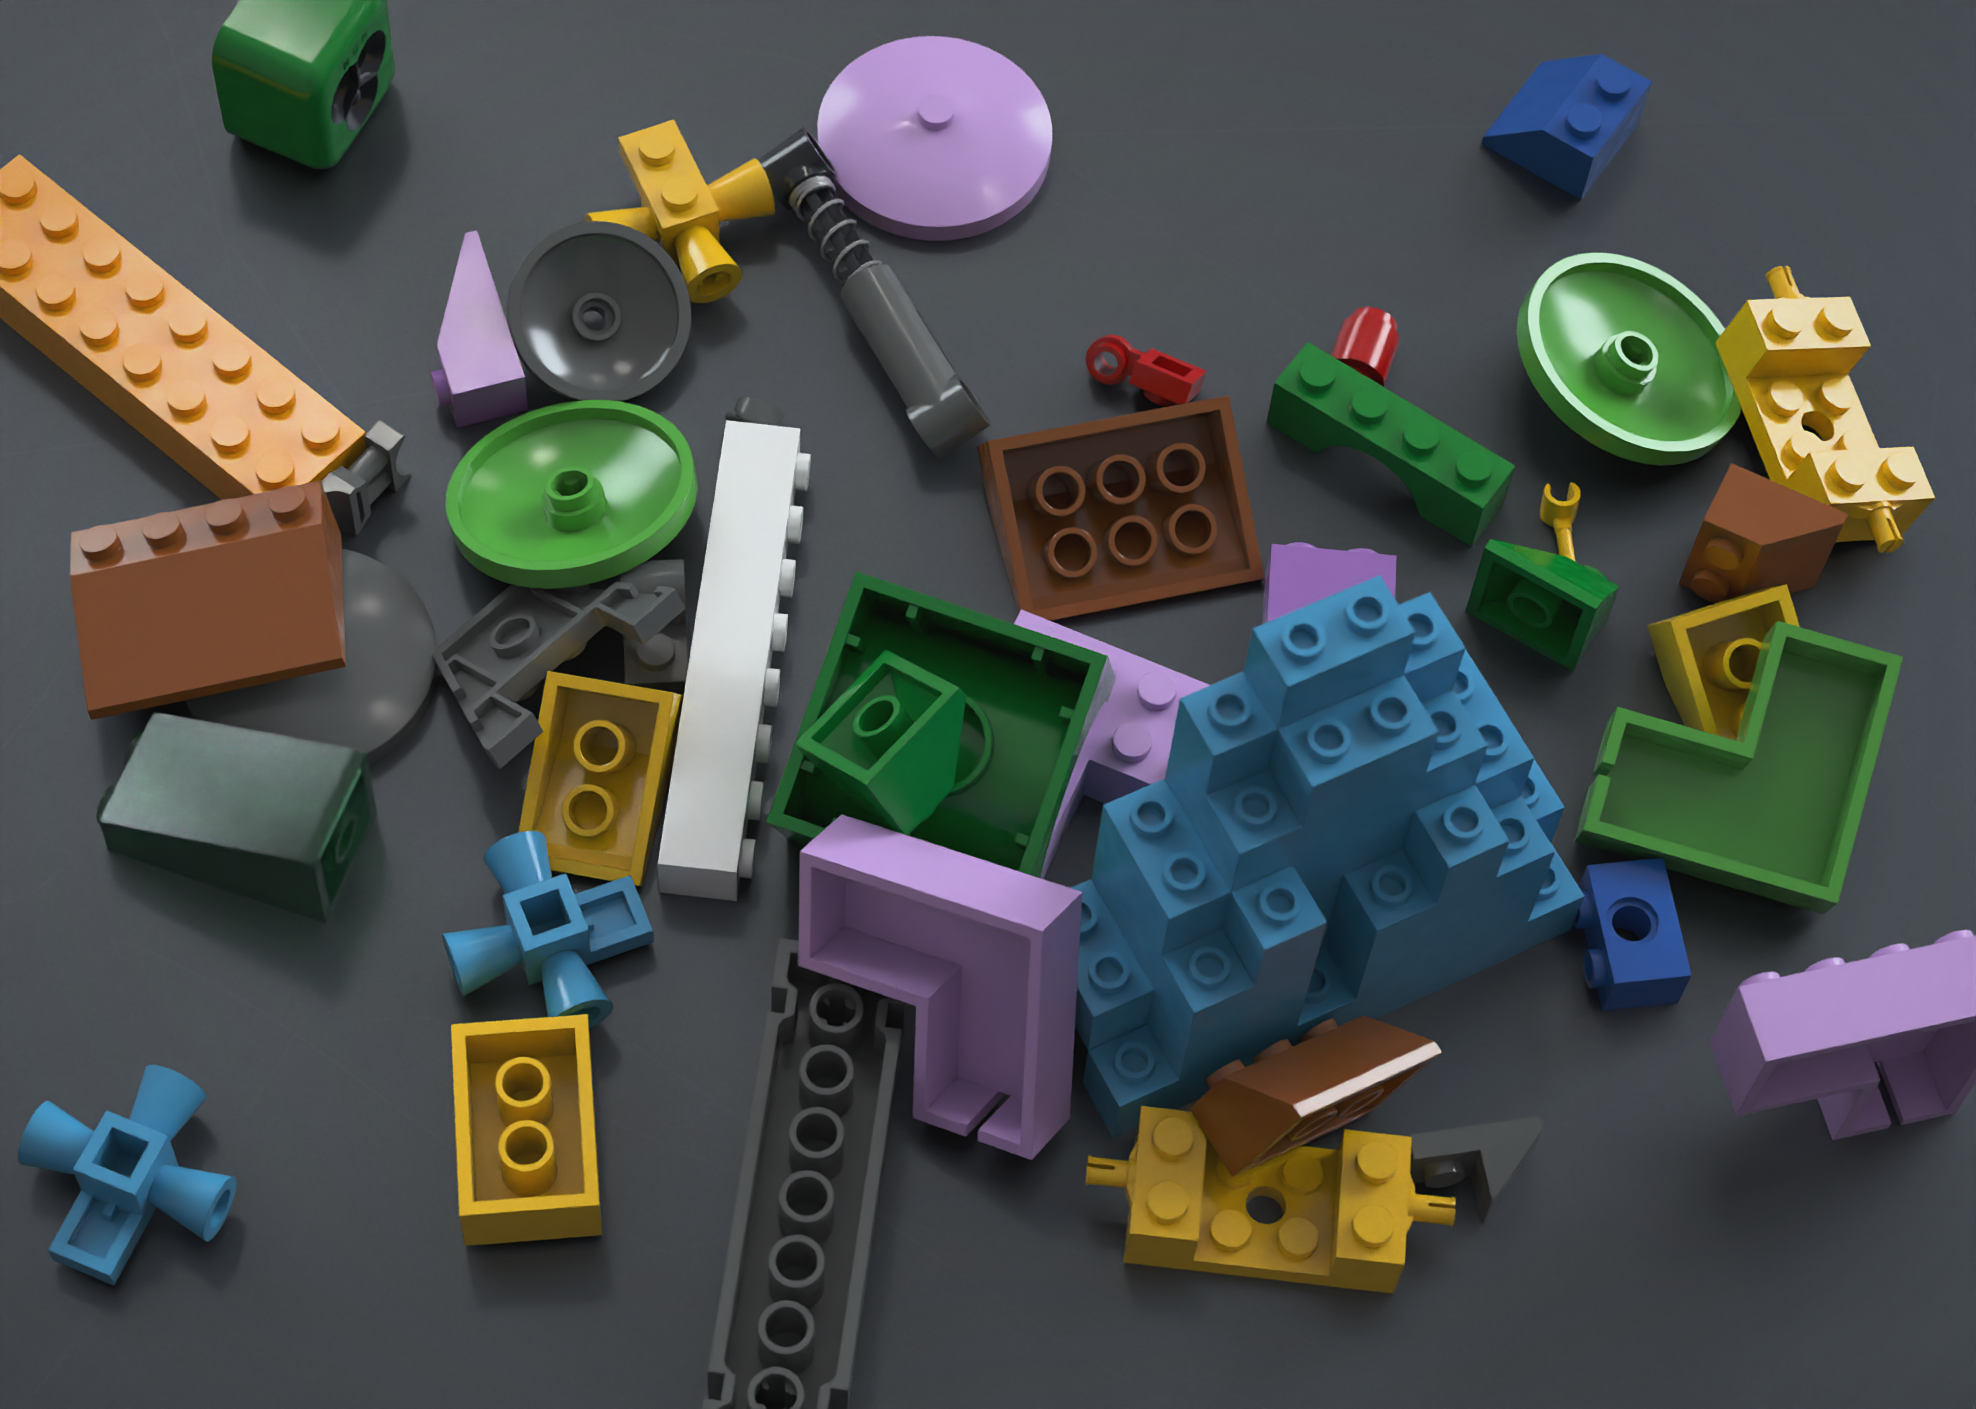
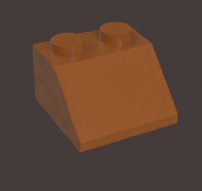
M1731 463L1702 522L1678 584L1693 590L1699 597L1710 602H1722L1760 589L1787 584L1790 594L1814 588L1848 514Z

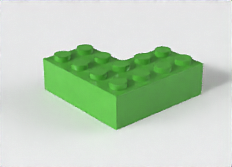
M1776 621L1764 636L1736 741L1617 706L1606 724L1592 774L1597 777L1589 786L1574 842L1635 860L1664 858L1666 869L1824 915L1838 904L1903 656Z

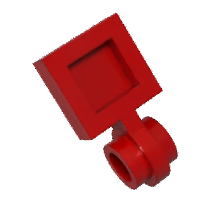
M1112 334L1101 336L1089 346L1086 353V366L1094 379L1103 384L1112 385L1120 383L1128 376H1131L1129 384L1143 389L1144 397L1156 404L1167 407L1189 403L1200 392L1207 373L1204 369L1153 348L1147 353L1132 348L1126 339ZM1104 352H1110L1116 357L1117 367H1111L1106 363Z

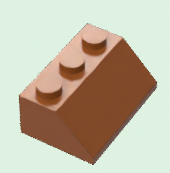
M1365 1015L1338 1026L1334 1018H1331L1306 1032L1300 1038L1302 1042L1292 1047L1288 1039H1283L1259 1053L1253 1059L1255 1063L1248 1067H1244L1241 1060H1235L1223 1066L1206 1079L1210 1090L1193 1104L1190 1109L1233 1178L1372 1113L1442 1053L1440 1048L1431 1039Z

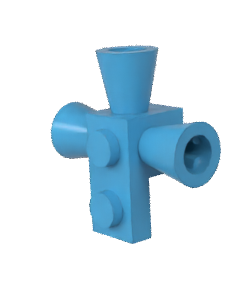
M524 831L499 840L486 851L483 860L506 893L503 895L506 925L442 934L445 951L462 996L468 995L521 963L529 985L542 981L548 1017L588 1014L589 1028L599 1024L610 1015L613 1010V1004L586 965L654 942L652 926L631 875L574 894L566 873L552 878L546 837L543 833Z
M148 1065L145 1067L130 1118L127 1119L106 1110L95 1131L51 1101H45L37 1108L30 1118L18 1149L19 1164L73 1174L76 1176L81 1188V1192L48 1249L52 1260L115 1285L156 1208L205 1241H210L218 1233L227 1218L235 1197L236 1178L179 1167L170 1142L207 1099L206 1093L200 1086L174 1070L158 1065Z

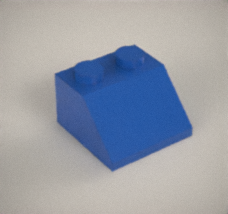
M1603 54L1543 61L1483 136L1481 144L1581 200L1638 126L1652 81Z

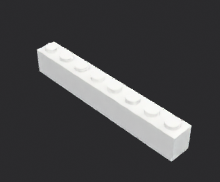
M726 420L658 859L659 893L737 901L740 877L752 879L756 840L746 839L748 820L760 821L762 814L765 783L754 781L757 762L768 764L770 758L773 726L762 724L765 706L776 707L778 701L780 669H772L770 666L772 652H784L788 614L778 613L780 596L792 598L796 560L786 559L788 543H800L803 507L794 506L796 490L807 491L810 474L811 454L800 453V428Z

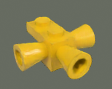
M674 119L618 137L619 153L641 196V207L586 213L585 222L606 221L631 227L654 240L669 254L675 264L680 266L690 301L708 303L729 294L740 283L742 271L720 245L719 222L772 216L775 214V203L771 186L760 162L753 158L706 185Z

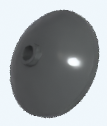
M588 221L571 224L552 232L540 240L528 252L516 270L510 285L507 300V322L518 356L529 372L544 386L574 401L612 400L625 402L653 389L675 367L689 337L691 304L687 286L680 270L659 244L645 234L625 225L606 221ZM588 311L599 313L604 321L603 328L596 331L587 328L583 321L584 313Z

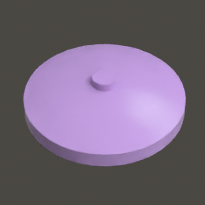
M924 36L901 39L881 45L850 63L835 78L823 98L818 116L817 143L837 172V177L833 179L835 195L839 199L844 200V205L854 214L871 225L895 235L919 240L945 241L972 237L999 227L1016 216L1032 201L1048 171L1052 147V124L1041 92L1028 75L1012 61L985 46L970 41L949 37Z

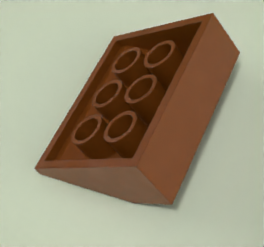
M1229 395L989 440L976 446L988 508L1018 613L1022 609L1051 621L1265 579Z
M321 480L71 532L70 583L87 712L91 720L346 667L341 533Z

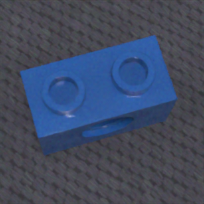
M1664 858L1587 865L1579 884V888L1584 894V899L1573 924L1576 929H1584L1588 947L1583 957L1585 979L1589 988H1597L1602 1011L1678 1003L1692 975ZM1614 929H1627L1633 932L1639 941H1627L1618 936Z

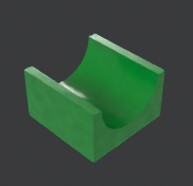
M856 571L795 742L885 650L958 686L965 694L966 701L954 788L935 807L932 815L926 821L919 824L908 836L1041 878L1052 832L1075 764L1092 723L1101 706L1108 702L1116 680L1108 656ZM794 744L766 821L769 825L786 838L808 845L842 814L898 832L869 815L803 755Z

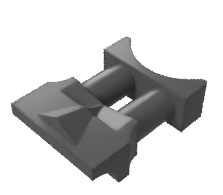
M378 420L364 435L366 450L348 469L340 466L337 470L330 472L322 481L340 532H349L357 535L371 515L370 505L386 488L396 493L411 476L409 472L396 465L398 452L405 435L382 420Z

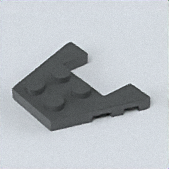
M615 582L606 590L592 589L589 584L554 589L529 588L511 584L440 644L432 656L494 766L501 769L544 732L534 714L519 706L516 702L525 700L533 695L538 689L540 681L546 677L547 671H553L563 661H568L578 656L585 649L587 641L604 626H608L644 645L686 609L676 589L668 586H658L654 591L655 594L639 593L634 583Z

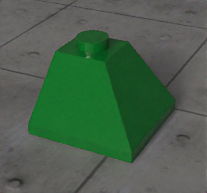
M1490 539L1484 548L1465 612L1574 672L1608 620L1620 586L1609 581L1598 569L1588 565H1580L1566 556Z
M885 650L794 744L803 755L869 815L901 834L909 835L919 824L926 821L932 815L935 807L954 788L966 696L958 686Z

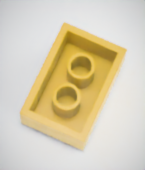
M588 1014L451 1024L459 1217L465 1246L602 1235Z

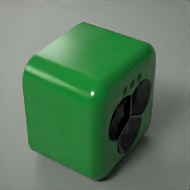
M240 0L218 32L211 55L217 95L226 132L314 169L327 170L335 166L389 89L394 77L395 61L387 0Z

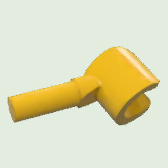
M1571 482L1567 501H1559L1552 497L1550 493L1551 487L1548 483L1544 487L1539 515L1543 522L1554 528L1559 555L1566 556L1575 561L1571 532L1572 523L1577 514L1581 491L1575 483Z

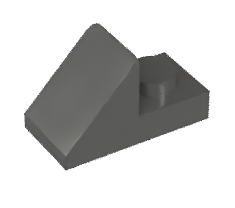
M1540 1116L1408 1134V1137H1412L1410 1175L1413 1183L1425 1182L1427 1187L1443 1188L1457 1184L1465 1176H1470L1481 1223H1485L1531 1156L1543 1129Z

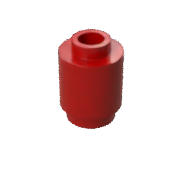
M1361 307L1354 310L1352 315L1342 322L1331 356L1384 387L1399 344L1398 327L1395 319L1387 312L1374 307Z

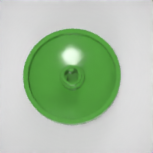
M1577 254L1562 259L1549 267L1524 298L1517 319V341L1526 372L1535 389L1550 409L1573 431L1597 447L1634 462L1651 465L1682 464L1698 459L1712 450L1733 427L1739 417L1741 406L1715 344L1725 328L1697 295L1660 269L1645 262L1618 254Z
M578 400L530 411L502 424L483 437L467 452L454 470L448 484L445 506L449 525L458 549L468 562L478 570L492 578L516 586L543 589L568 588L596 583L627 572L644 563L666 547L684 527L692 513L698 492V479L692 453L686 439L663 416L649 409L626 402Z

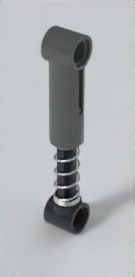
M803 127L758 159L767 175L773 194L787 210L793 208L799 219L809 223L808 233L810 238L821 243L820 253L823 259L833 262L835 279L845 283L840 294L842 302L906 404V413L911 423L934 455L942 460L991 425L988 415L970 388L956 373L893 268L887 264H882L881 261L872 259L867 251L869 241L859 238L854 230L857 225L856 220L848 219L842 210L845 204L844 200L835 199L833 179L837 177V172L813 136Z

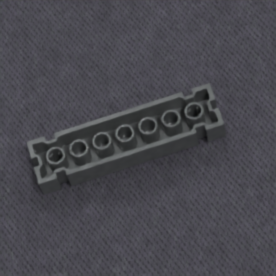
M779 938L771 986V1012L767 1011L708 1365L709 1399L703 1398L701 1409H769L770 1402L784 1403L785 1408L783 1409H848L899 1067L901 1037H903L908 1003L798 966L799 941ZM829 1023H841L842 1026H830Z

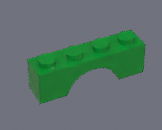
M1307 342L1274 382L1266 423L1316 453L1330 446H1344L1359 450L1375 458L1394 472L1406 485L1416 502L1421 517L1472 547L1504 505L1515 465L1311 343Z

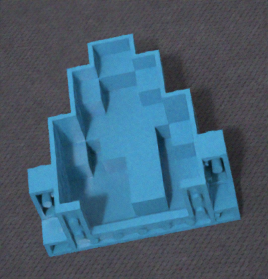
M1378 575L1253 628L1243 672L1180 698L1165 779L1103 805L1092 878L1071 888L1082 892L1075 1028L1088 1050L1082 1083L1113 1138L1137 1128L1141 1106L1176 1110L1200 1099L1210 1090L1206 1079L1223 1066L1235 1060H1241L1244 1067H1248L1254 1064L1253 1059L1269 1046L1283 1039H1288L1292 1047L1302 1043L1300 1038L1306 1032L1331 1018H1334L1338 1026L1363 1015L1376 1019L1571 930L1584 899V894L1551 843L1565 807L1431 592L1399 605L1382 577Z

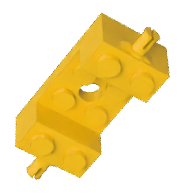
M1782 266L1775 267L1765 276L1775 299L1747 300L1715 342L1771 481L1847 513L1848 516L1836 542L1875 540L1878 552L1884 553L1886 550V553L1895 551L1904 544L1901 536L1935 499L1933 491L1914 447H1878L1848 375L1871 347L1851 298L1804 297V295L1799 293L1791 274V268L1789 266L1784 268ZM1802 425L1809 426L1817 431L1822 441L1815 434L1804 431Z
M1141 1106L1134 1148L1130 1153L1128 1161L1092 1157V1155H1088L1085 1185L1093 1184L1125 1188L1128 1216L1123 1263L1393 1294L1405 1265L1406 1235L1412 1222L1441 1224L1453 1227L1456 1211L1454 1209L1456 1206L1455 1197L1447 1198L1415 1194V1186L1410 1175L1412 1137L1344 1129L1338 1150L1299 1146L1232 1178L1192 1112ZM1257 1196L1270 1197L1281 1206L1283 1217L1275 1223H1259L1248 1214L1246 1203Z

